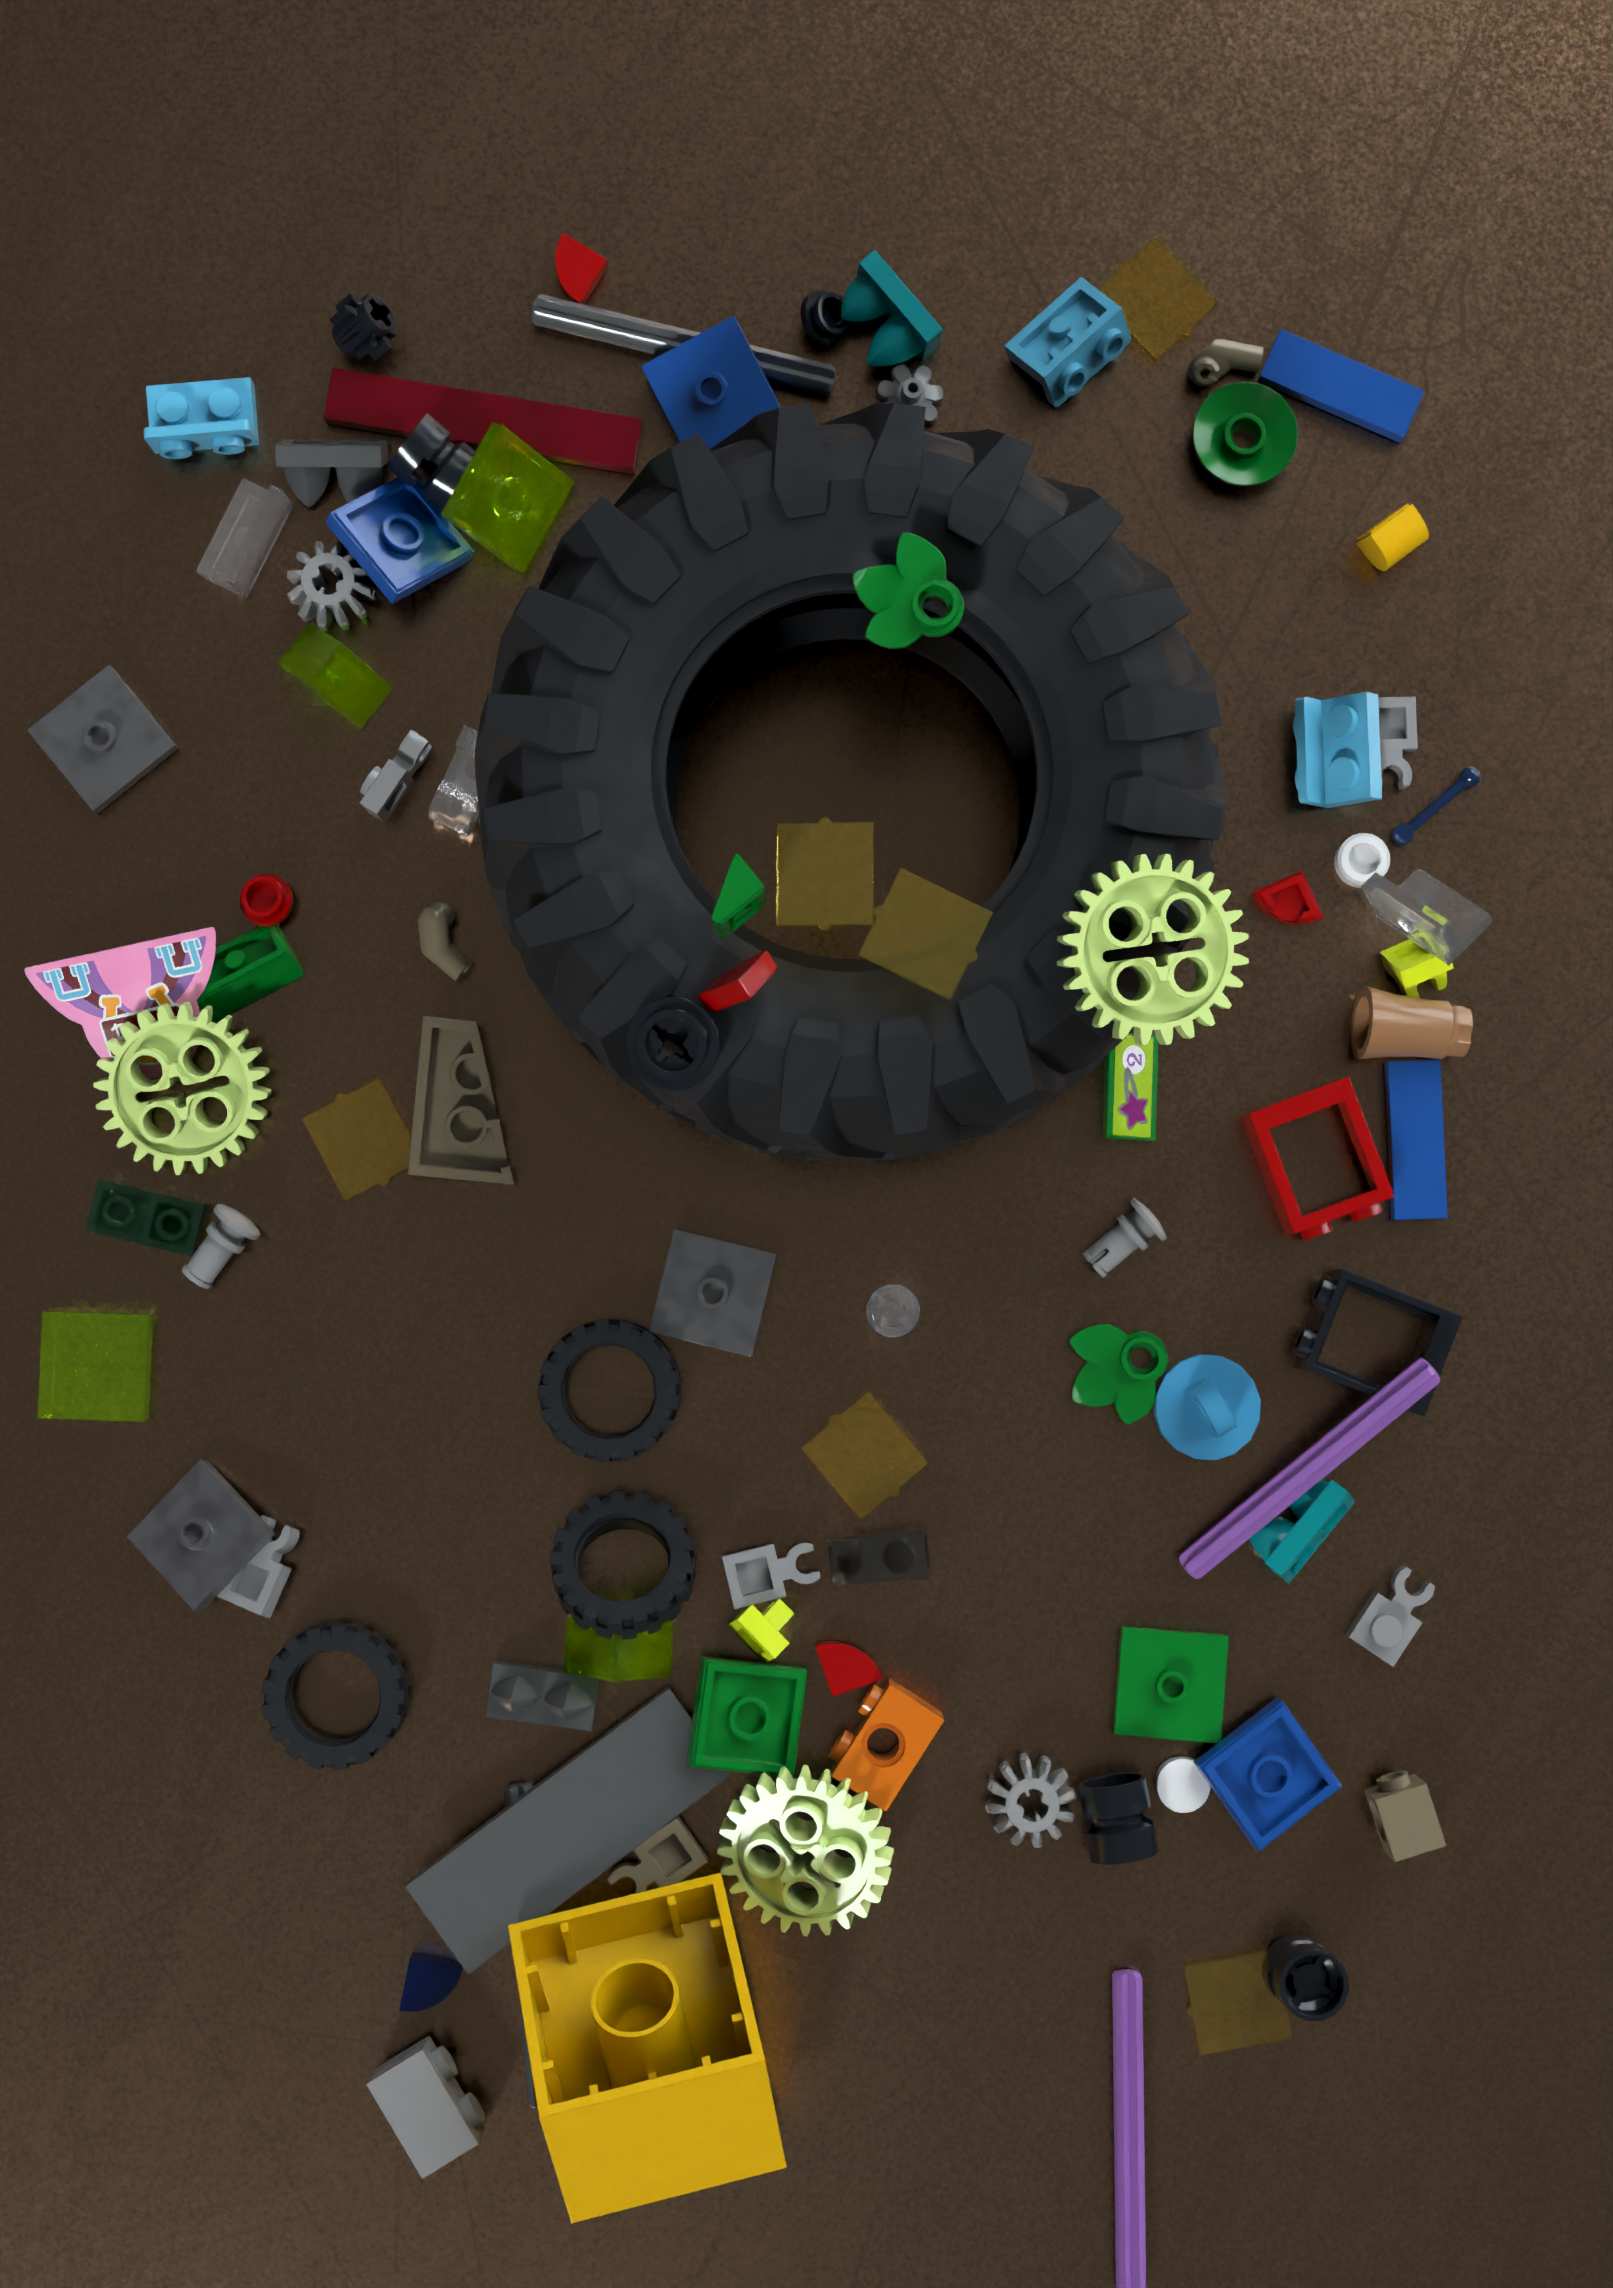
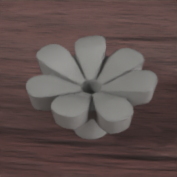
M904 364L894 367L891 371L893 382L888 380L881 381L876 387V396L887 401L885 403L926 407L925 425H933L938 419V413L932 404L942 403L944 393L941 386L929 385L932 371L927 366L921 365L914 374H910L909 369Z

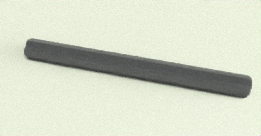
M543 294L536 296L531 311L532 323L536 326L655 355H662L700 334L699 332ZM750 345L768 382L824 396L831 394L836 379V367L833 365Z

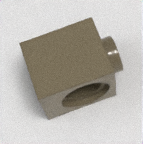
M1407 1771L1388 1773L1376 1780L1378 1786L1364 1790L1383 1850L1394 1862L1446 1846L1427 1783L1416 1774L1408 1775Z

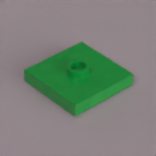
M1120 1625L1112 1733L1121 1736L1219 1743L1222 1735L1229 1636L1220 1633Z
M701 1656L686 1764L692 1768L757 1774L766 1773L768 1775H778L781 1767L786 1766L792 1777H794L808 1669L799 1666Z

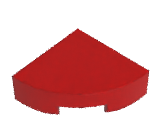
M562 233L555 254L557 275L570 301L585 304L609 266L608 260L567 234Z
M1302 870L1252 893L1259 907L1268 915L1281 922L1302 925L1314 923L1324 918Z
M766 950L730 969L708 985L697 996L708 1012H716L751 999L775 973L777 965Z
M824 1641L815 1644L832 1697L883 1680L876 1663L860 1649L838 1641Z

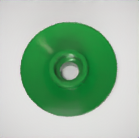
M1236 382L1219 388L1203 402L1194 420L1192 440L1198 460L1213 477L1229 485L1252 487L1274 479L1286 468L1296 450L1298 427L1291 407L1276 391L1254 382ZM1236 433L1247 434L1251 440V445L1246 448L1238 447L1233 441V435Z

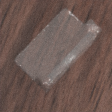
M242 478L196 572L201 577L247 599L293 508L284 491L275 486H271L270 490H267Z
M1416 869L1399 886H1396L1377 872L1361 886L1378 918L1448 966L1492 923L1488 912L1422 869Z

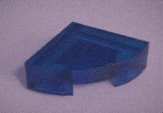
M412 1953L399 2011H422L443 2001L458 1983L464 1969L462 1965L455 1961Z

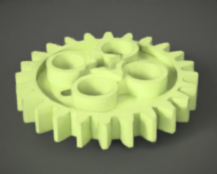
M1141 854L1134 856L1133 872L1130 871L1123 860L1111 863L1113 880L1101 872L1094 873L1091 876L1092 883L1097 891L1095 894L1086 890L1075 892L1074 896L1084 907L1082 912L1069 911L1063 913L1062 917L1074 925L1075 929L1073 934L1057 936L1058 942L1072 947V955L1058 960L1057 966L1074 968L1076 974L1063 985L1064 990L1082 989L1084 995L1078 1000L1075 1008L1077 1011H1085L1095 1006L1098 1009L1092 1021V1026L1095 1028H1102L1111 1020H1114L1112 1038L1123 1040L1133 1027L1135 1044L1147 1045L1154 1030L1159 1044L1169 1045L1172 1043L1173 1027H1175L1182 1038L1191 1039L1195 1037L1192 1020L1195 1019L1203 1026H1213L1215 1021L1209 1008L1214 1006L1220 1009H1230L1232 1004L1222 991L1225 987L1242 988L1243 982L1231 974L1232 966L1249 963V958L1234 953V945L1249 939V934L1232 932L1230 925L1243 915L1242 910L1224 911L1222 905L1230 896L1231 891L1223 889L1211 893L1209 888L1215 875L1212 872L1202 873L1193 879L1194 861L1192 860L1182 861L1175 871H1172L1171 855L1162 854L1158 856L1152 869L1147 855ZM1174 900L1181 902L1188 912V923L1180 933L1172 930L1166 919L1167 909ZM1117 908L1126 911L1132 921V930L1124 941L1116 939L1109 929V918ZM1190 938H1200L1203 942L1200 949L1158 954L1154 958L1140 957L1113 962L1103 960V953L1105 951L1144 946L1152 942H1172ZM1182 959L1190 961L1196 970V980L1187 991L1180 989L1174 979V970ZM1125 967L1133 969L1138 974L1140 980L1137 994L1129 1000L1124 998L1117 989V977Z
M186 1001L180 1005L177 1016H174L169 1004L163 1003L158 1006V1020L148 1010H144L137 1014L140 1029L128 1021L119 1027L126 1042L117 1038H112L106 1042V1047L115 1055V1058L103 1057L97 1061V1066L108 1072L109 1077L98 1079L93 1083L94 1088L108 1092V1097L95 1106L98 1110H112L114 1115L103 1126L104 1129L112 1130L120 1127L124 1132L116 1144L118 1148L124 1147L131 1142L137 1145L134 1161L138 1162L148 1153L154 1155V1171L158 1172L168 1160H172L175 1174L181 1175L186 1170L188 1161H192L197 1173L201 1174L208 1167V1157L217 1166L222 1167L228 1162L225 1147L232 1153L240 1155L246 1148L239 1135L254 1139L260 1132L249 1120H263L268 1114L265 1108L256 1104V1100H262L271 1095V1089L257 1085V1080L270 1072L269 1068L254 1067L252 1060L262 1052L261 1047L245 1050L242 1043L246 1040L249 1031L245 1029L232 1035L228 1031L232 1022V1016L230 1015L217 1024L212 1022V1006H206L199 1013L198 1017H194L191 1003ZM194 1045H203L212 1051L215 1057L213 1069L203 1070L193 1063L191 1050ZM142 1055L152 1056L160 1062L162 1067L160 1080H151L142 1074L139 1068V1061ZM219 1076H226L229 1079L227 1085L200 1087L187 1097H185L183 1092H174L147 1101H140L137 1098L139 1092L165 1090L178 1080L183 1085H191ZM206 1097L218 1098L225 1104L227 1108L226 1120L215 1121L206 1115L203 1109V1102ZM153 1108H165L173 1115L175 1127L172 1131H163L154 1125L152 1120Z
M803 1765L799 1778L793 1779L786 1766L781 1767L776 1783L766 1773L761 1774L756 1788L746 1784L739 1797L740 1800L733 1799L727 1812L728 1817L724 1819L719 1834L723 1838L717 1849V1854L727 1857L720 1870L721 1874L728 1876L736 1875L729 1889L730 1893L737 1894L746 1891L748 1896L743 1909L747 1911L757 1905L761 1906L764 1909L761 1916V1923L763 1924L767 1923L774 1915L780 1917L781 1932L784 1933L790 1928L792 1921L800 1924L801 1932L806 1937H808L812 1924L818 1923L826 1936L830 1935L835 1919L846 1930L849 1929L854 1913L865 1919L868 1916L871 1902H880L884 1890L882 1885L888 1884L892 1869L888 1865L891 1864L894 1848L886 1845L891 1829L890 1827L883 1826L876 1827L879 1824L883 1811L881 1808L864 1809L869 1795L867 1791L861 1792L854 1797L848 1794L851 1779L848 1777L841 1781L837 1787L830 1784L831 1773L829 1769L824 1770L819 1780L812 1779L808 1765ZM795 1812L808 1813L813 1817L814 1821L802 1820ZM759 1845H769L773 1847L777 1851V1853L766 1852L763 1849H761ZM834 1849L846 1850L853 1857H841L835 1853ZM797 1882H807L814 1886L815 1889H805Z

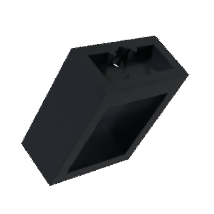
M1332 1269L1330 1277L1325 1275L1321 1277L1312 1298V1305L1318 1307L1311 1326H1302L1293 1347V1354L1299 1356L1295 1368L1368 1397H1372L1383 1388V1386L1318 1361L1344 1291L1349 1289L1425 1319L1426 1322L1409 1365L1415 1360L1423 1358L1431 1364L1440 1377L1463 1316L1344 1269ZM1435 1388L1406 1412L1425 1417Z

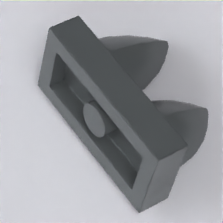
M284 439L275 445L276 467H283L286 481L292 492L307 507H312L322 496L329 482L331 467H336L340 489L347 503H350L382 485L383 466L389 462L388 440Z
M495 1660L492 1667L486 1717L592 1731L600 1675Z

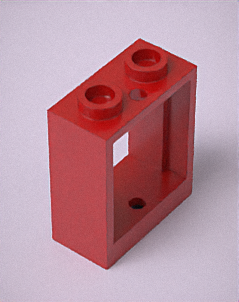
M1349 1076L1241 1116L1285 1235L1300 1232L1303 1241L1334 1230L1331 1220L1350 1214L1353 1222L1383 1212L1380 1202L1395 1197ZM1338 1103L1371 1190L1302 1215L1269 1129Z

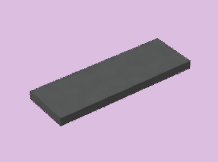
M668 1686L405 1883L406 1890L468 1975L511 1943L508 1925L548 1915L732 1775L730 1771L692 1768L686 1764L692 1719Z

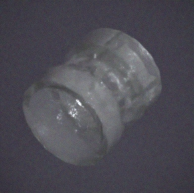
M888 1284L877 1288L871 1293L866 1302L865 1313L868 1323L876 1332L885 1337L897 1338L906 1335L914 1329L919 1320L920 1306L911 1290L902 1285Z

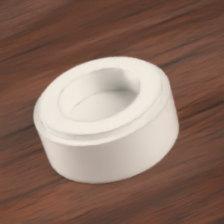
M1358 833L1350 836L1338 847L1334 857L1335 870L1340 879L1346 884L1357 888L1369 887L1378 882L1387 873L1390 865V853L1386 844L1379 837L1369 833Z
M1175 1756L1163 1762L1156 1772L1154 1781L1156 1793L1163 1804L1179 1813H1189L1197 1810L1206 1802L1210 1793L1209 1784L1193 1763L1195 1760L1187 1756Z

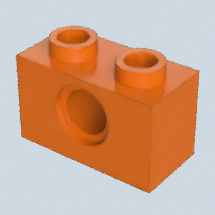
M889 1677L882 1688L875 1684L871 1686L857 1709V1712L863 1715L853 1733L844 1729L828 1754V1757L834 1760L831 1766V1776L839 1782L848 1777L851 1779L850 1789L858 1794L867 1791L869 1793L867 1800L885 1812L944 1722V1717L940 1710ZM879 1728L892 1730L898 1737L896 1746L887 1753L873 1751L867 1744L868 1738L873 1731Z

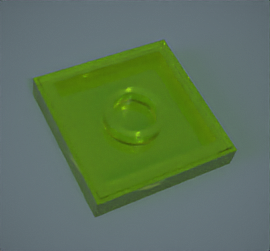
M492 422L440 515L511 568L525 572L575 482L503 424Z
M42 1312L38 1418L148 1421L153 1315Z

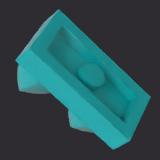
M874 250L859 262L857 277L848 286L843 296L841 318L842 320L853 322L873 320L882 315L886 318V321L878 329L871 342L867 357L868 366L882 367L895 365L907 361L916 355L923 362L939 348L943 328L877 251Z
M1322 1479L1290 1505L1292 1512L1299 1519L1296 1524L1278 1515L1249 1540L1256 1552L1265 1560V1564L1276 1575L1290 1584L1354 1505L1355 1501L1350 1493L1334 1480L1327 1482Z

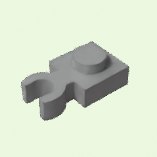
M1416 696L1378 697L1382 784L1383 770L1391 769L1398 775L1399 789H1406L1412 781V769L1409 763L1403 759V753H1413L1418 749Z
M410 730L402 741L393 760L388 759L382 769L376 766L369 773L360 790V793L364 795L360 804L367 812L384 823L387 821L414 781L412 776L432 751L433 747L429 745L430 742Z
M262 1515L261 1519L273 1530L277 1521ZM285 1525L280 1537L275 1541L271 1538L217 1597L260 1616L270 1618L292 1568L280 1564V1560L283 1554L290 1552L296 1546L299 1539V1530Z
M773 1543L721 1556L734 1609L786 1597L783 1583L785 1580L793 1579L800 1584H811L820 1579L819 1571L801 1573L796 1568L797 1557L802 1553L814 1551L813 1544L798 1543L788 1550L786 1556L777 1558Z
M1404 1565L1399 1566L1391 1576V1593L1388 1598L1373 1591L1345 1633L1346 1636L1392 1667H1394L1423 1623L1410 1614L1415 1606L1427 1603L1435 1591V1585L1425 1580L1417 1592L1407 1593L1404 1584L1412 1570Z

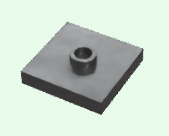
M110 664L27 730L96 814L101 812L179 749Z
M674 1229L649 1332L752 1357L777 1254Z
M200 1459L127 1537L191 1609L202 1612L268 1543L275 1533L209 1461Z

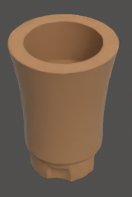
M1363 986L1357 994L1352 1012L1350 1030L1352 1052L1357 1060L1381 1057H1424L1443 1059L1445 1056L1465 1057L1471 1045L1473 1015L1471 1009L1451 1005L1448 1001L1410 997Z

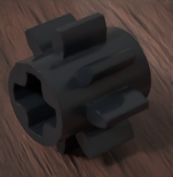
M351 292L335 306L337 313L330 318V322L334 325L332 336L336 345L347 356L361 360L369 354L374 361H377L392 348L390 341L398 335L394 329L396 318L390 306L383 299L375 295L366 294L359 300L357 295Z

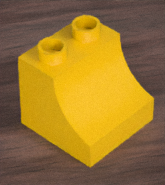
M721 1872L508 1925L539 2119L571 2224L787 2168L765 2057Z

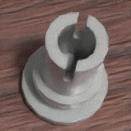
M1135 1198L1129 1201L1135 1210L1127 1217L1123 1214L1118 1216L1116 1220L1119 1223L1088 1249L1082 1251L1088 1262L1094 1264L1093 1268L1102 1278L1106 1277L1108 1272L1138 1248L1144 1251L1149 1247L1146 1241L1155 1234L1162 1242L1167 1239L1156 1216L1148 1207Z
M217 1204L213 1209L219 1218L218 1222H210L206 1228L207 1237L181 1270L189 1280L205 1289H209L212 1286L214 1279L234 1253L240 1254L246 1247L243 1242L245 1238L257 1240L261 1235L259 1229L245 1215L223 1204Z

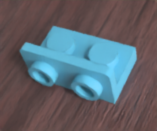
M1080 277L1008 341L1004 347L1008 358L1043 386L1048 402L1057 408L1070 396L1077 394L1086 382L1109 361L1116 359L1131 342L1132 338L1122 307L1084 278Z
M250 377L146 386L149 427L144 428V440L155 454L160 453L162 457L169 459H182L190 457L194 450L213 449L215 453L229 455L243 452L245 450L244 446L259 445L255 387Z
M1366 691L1325 700L1310 697L1297 698L1295 700L1293 732L1297 746L1295 785L1298 790L1300 803L1332 808L1381 800L1382 780L1378 694Z

